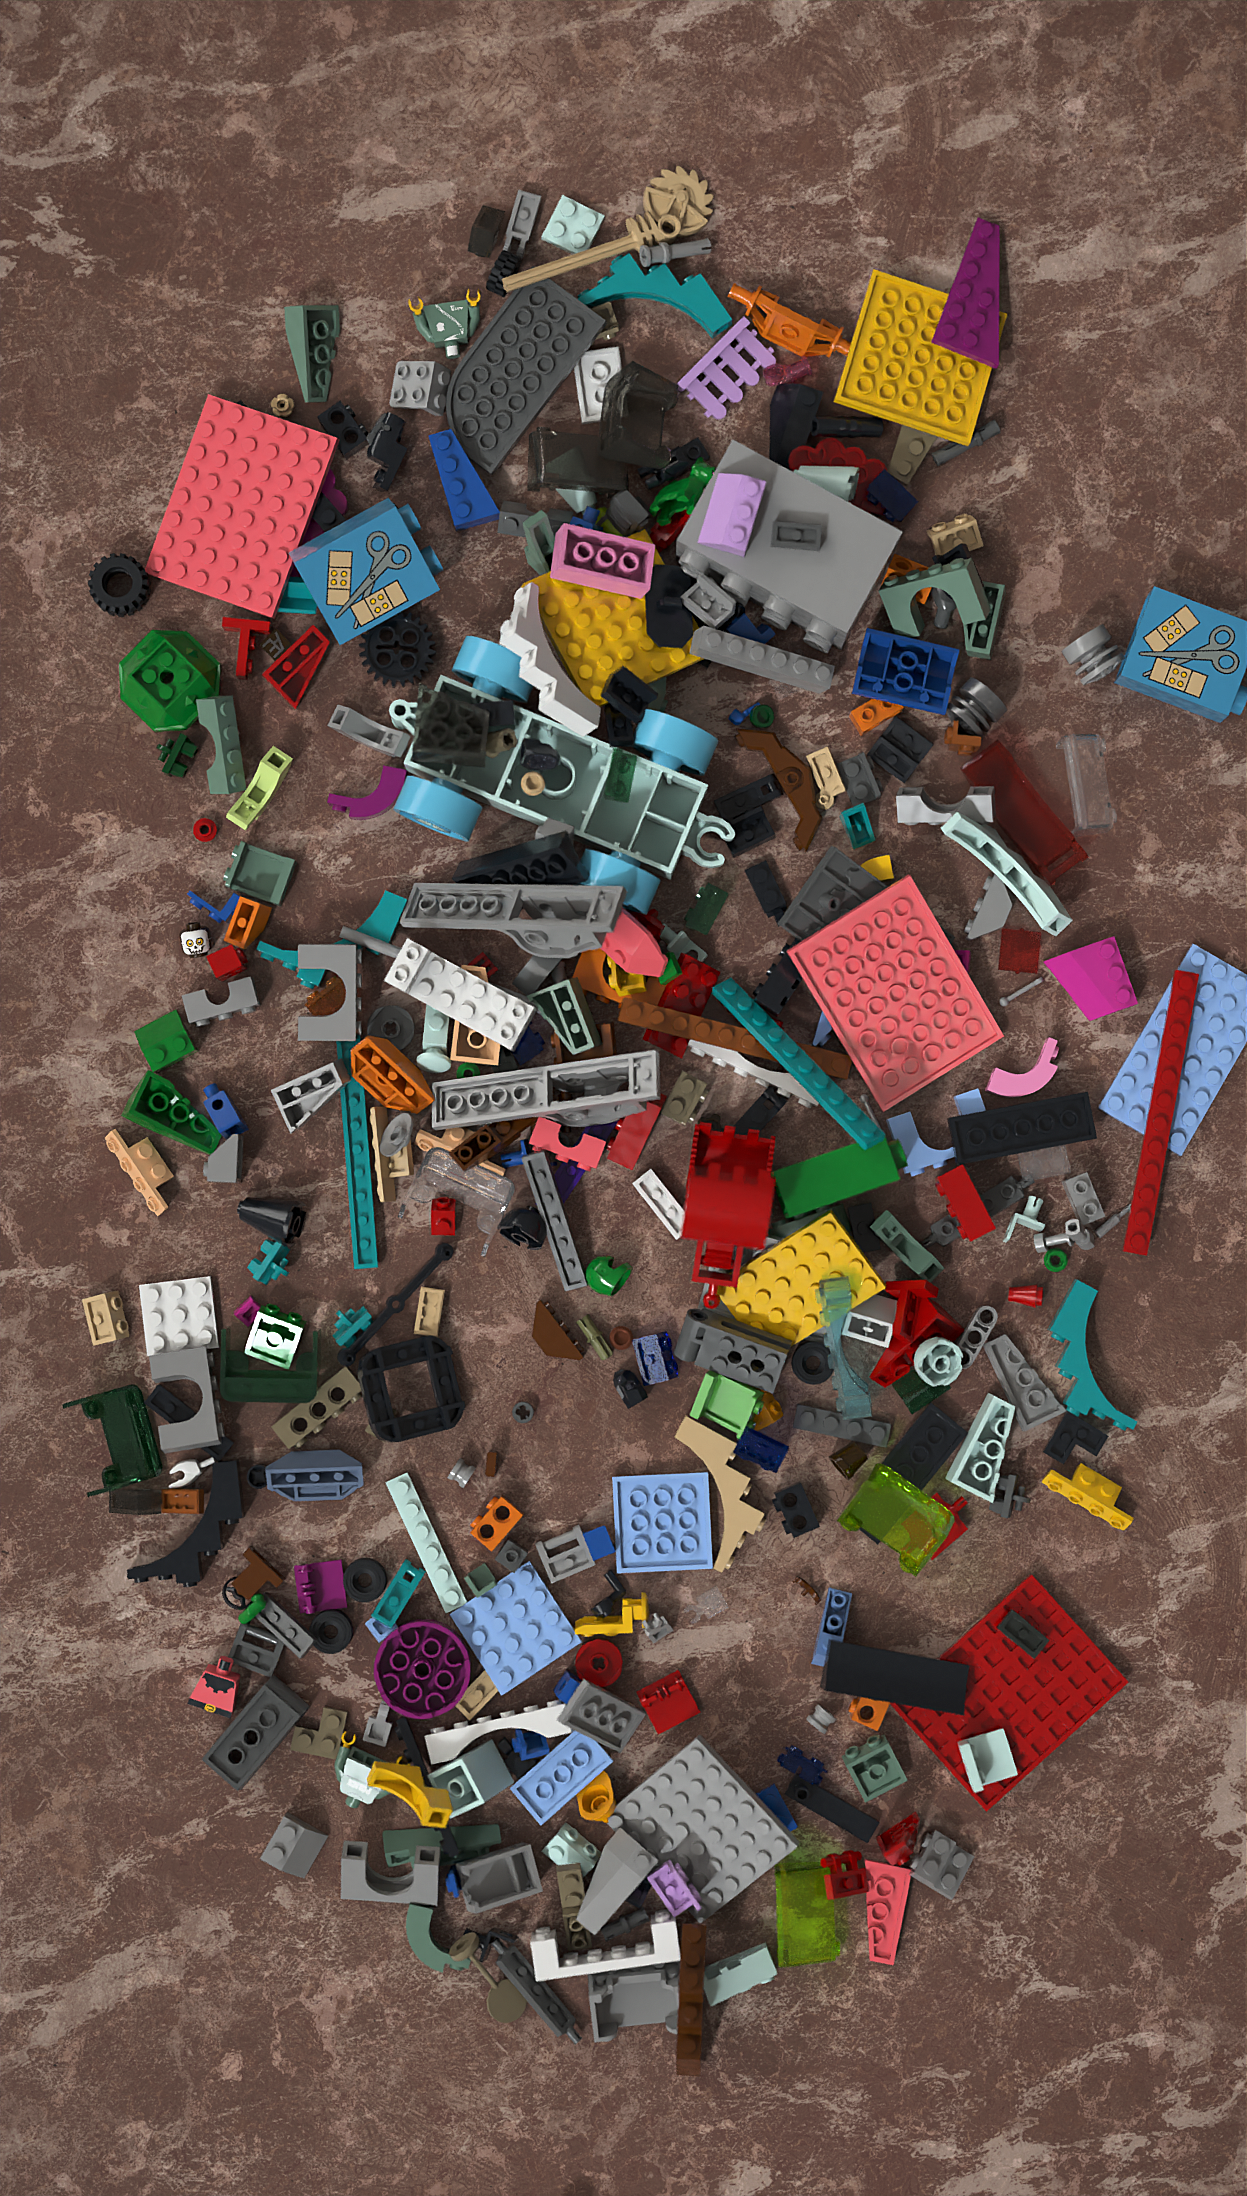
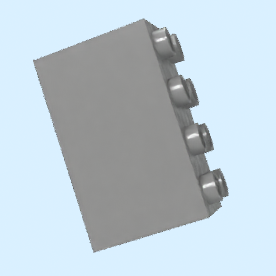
M732 440L677 539L675 560L681 564L680 568L692 582L697 583L698 575L704 576L705 574L707 577L713 578L723 587V591L729 592L735 601L745 607L748 600L763 607L764 612L761 617L767 623L785 631L789 624L792 623L806 631L803 638L804 642L821 652L828 653L832 645L840 650L843 648L893 557L903 532ZM718 473L742 474L766 481L744 557L698 544ZM773 521L822 525L820 550L810 551L771 547Z

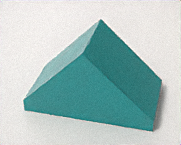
M864 803L841 812L839 817L853 849L876 841Z

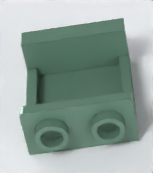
M243 841L240 842L239 846L235 845L231 856L234 859L232 867L226 869L223 878L226 881L225 886L281 907L297 862L294 859L285 858Z

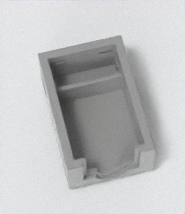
M528 1843L514 1844L455 1864L468 1912L477 1914L543 1892L531 1844Z

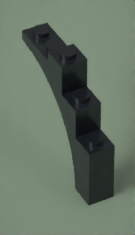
M239 1459L212 1463L213 1482L209 1502L202 1519L193 1533L167 1556L149 1564L127 1569V1579H134V1583L147 1582L149 1577L158 1576V1580L173 1579V1574H175L176 1584L183 1583V1587L197 1586V1582L203 1580L201 1552H204V1556L217 1555L218 1550L224 1548L221 1521L225 1520V1524L239 1523V1519L245 1517Z

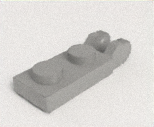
M518 190L506 231V241L503 250L510 252L512 240H519L521 242L516 255L522 259L526 245L529 243L542 199L540 195Z

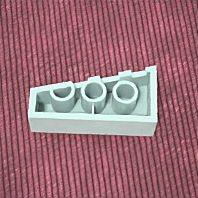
M990 1393L987 1394L945 1479L993 1503L994 1491L1000 1475V1465L1004 1458L1006 1439L1009 1436L1015 1406Z

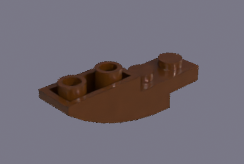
M538 1117L493 1122L489 1126L485 1124L450 1151L449 1155L465 1172L491 1158L521 1137V1133L536 1122Z

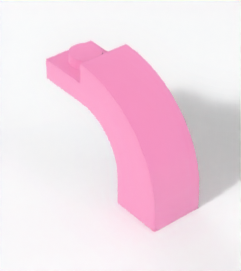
M1050 1037L1046 1038L1037 1063L1025 1074H1012L994 1068L985 1091L1001 1097L1014 1098L1031 1094L1042 1088L1049 1082L1058 1066L1049 1063L1050 1060L1054 1061L1057 1056L1059 1047H1056L1058 1041Z

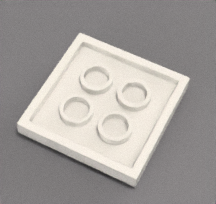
M211 1276L139 1285L147 1356L204 1346L208 1349L220 1347Z

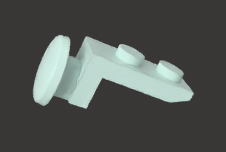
M427 1004L423 1033V1054L416 1058V1064L423 1071L442 1073L448 1071L452 1064L450 1058L447 1057L450 1017Z

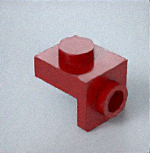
M448 1197L432 1199L431 1235H455L456 1199Z

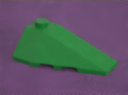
M147 1070L132 1092L121 1116L144 1128L211 1155L222 1136L218 1129L203 1114H200L190 1104L191 1102L174 1088L175 1086L169 1080Z

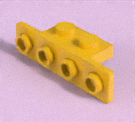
M1082 1463L1077 1466L1071 1480L1054 1470H1050L1042 1479V1483L1047 1485L1050 1490L1062 1494L1074 1504H1079L1089 1510L1092 1515L1101 1517L1114 1528L1125 1530L1134 1519L1114 1507L1122 1487Z

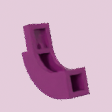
M383 765L380 783L373 793L363 798H350L329 793L327 803L329 806H332V810L346 813V809H349V818L351 820L376 818L389 811L396 804L408 772L404 769Z

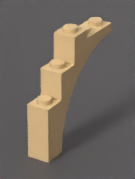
M685 1415L674 1437L690 1447L704 1461L713 1475L721 1494L724 1510V1532L713 1568L722 1573L724 1568L728 1570L733 1563L735 1557L732 1556L735 1547L740 1549L746 1538L743 1534L744 1531L752 1535L755 1531H761L766 1521L763 1518L765 1513L740 1499L741 1496H747L752 1484L749 1483L751 1479L749 1476L726 1464L727 1461L732 1462L737 1454L738 1449L735 1448L737 1443Z

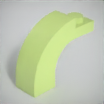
M272 746L260 761L251 783L228 811L226 818L247 830L252 822L260 817L276 794L291 766L293 758Z

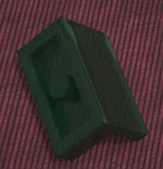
M915 1368L892 1383L893 1388L912 1415L951 1389L950 1385L931 1386L920 1378Z

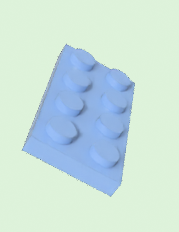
M574 1731L517 1781L510 1790L536 1821L543 1825L613 1763L614 1760L597 1741Z

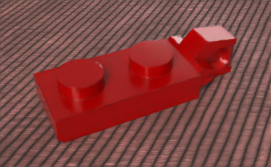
M687 509L676 512L671 516V523L660 526L657 522L650 529L652 533L649 537L653 544H655L658 553L662 549H666L682 532L690 517L686 513Z

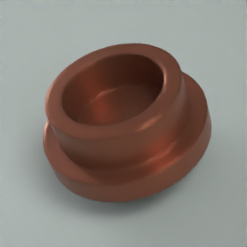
M618 1326L611 1331L609 1340L614 1348L624 1350L632 1344L633 1334L629 1328Z

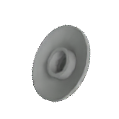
M402 1113L395 1117L386 1127L379 1146L382 1155L386 1157L393 1156L408 1145L413 1129V1118L411 1115Z

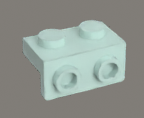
M568 1823L562 1825L558 1833L542 1850L557 1865L580 1863L583 1877L594 1867L601 1856V1852Z

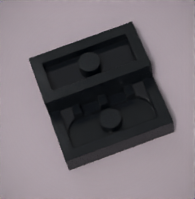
M895 716L867 753V756H870L873 761L905 783L934 743L898 716Z

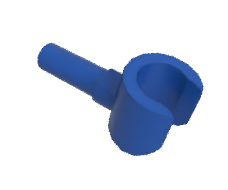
M759 702L742 713L736 708L729 715L728 719L734 725H740L749 716L752 708L760 705Z

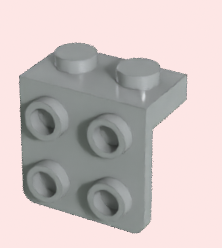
M399 361L396 364L390 406L397 409H423L434 416H443L451 370L435 361Z

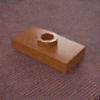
M161 1489V1513L204 1514V1489Z

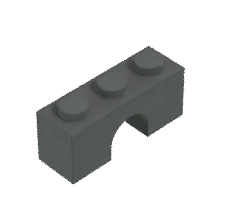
M503 500L497 533L526 538L523 522L536 513L527 510V504ZM550 508L549 512L546 513L554 537L564 523H570L573 517L572 511Z

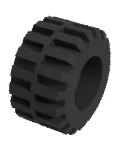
M113 553L110 554V558L105 556L100 558L102 562L100 564L96 562L93 565L95 570H90L89 576L91 580H88L89 592L96 604L104 612H108L109 615L115 616L116 614L119 617H124V614L131 616L134 615L133 611L142 610L141 605L143 603L147 604V595L151 594V589L149 588L151 582L139 561L137 562L132 556L127 557L123 553H120V556ZM119 573L130 575L133 584L131 590L126 595L112 597L108 594L107 584L114 575Z

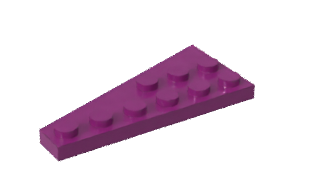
M978 217L931 343L997 369L999 366L1000 226Z

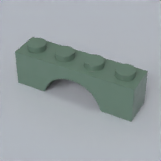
M233 695L197 699L199 723L209 730L216 747L215 761L212 767L207 770L210 794H231L246 790Z

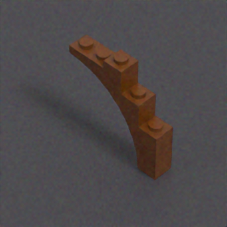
M682 1924L678 1986L676 2075L701 2076L707 1925Z

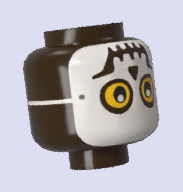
M200 922L186 924V928L179 933L182 951L189 955L190 958L206 956L213 947L210 929L207 926H201Z

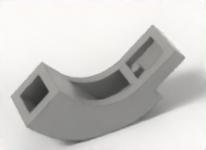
M337 705L327 725L350 739L391 757L401 758L411 737L404 732L376 723L351 708Z

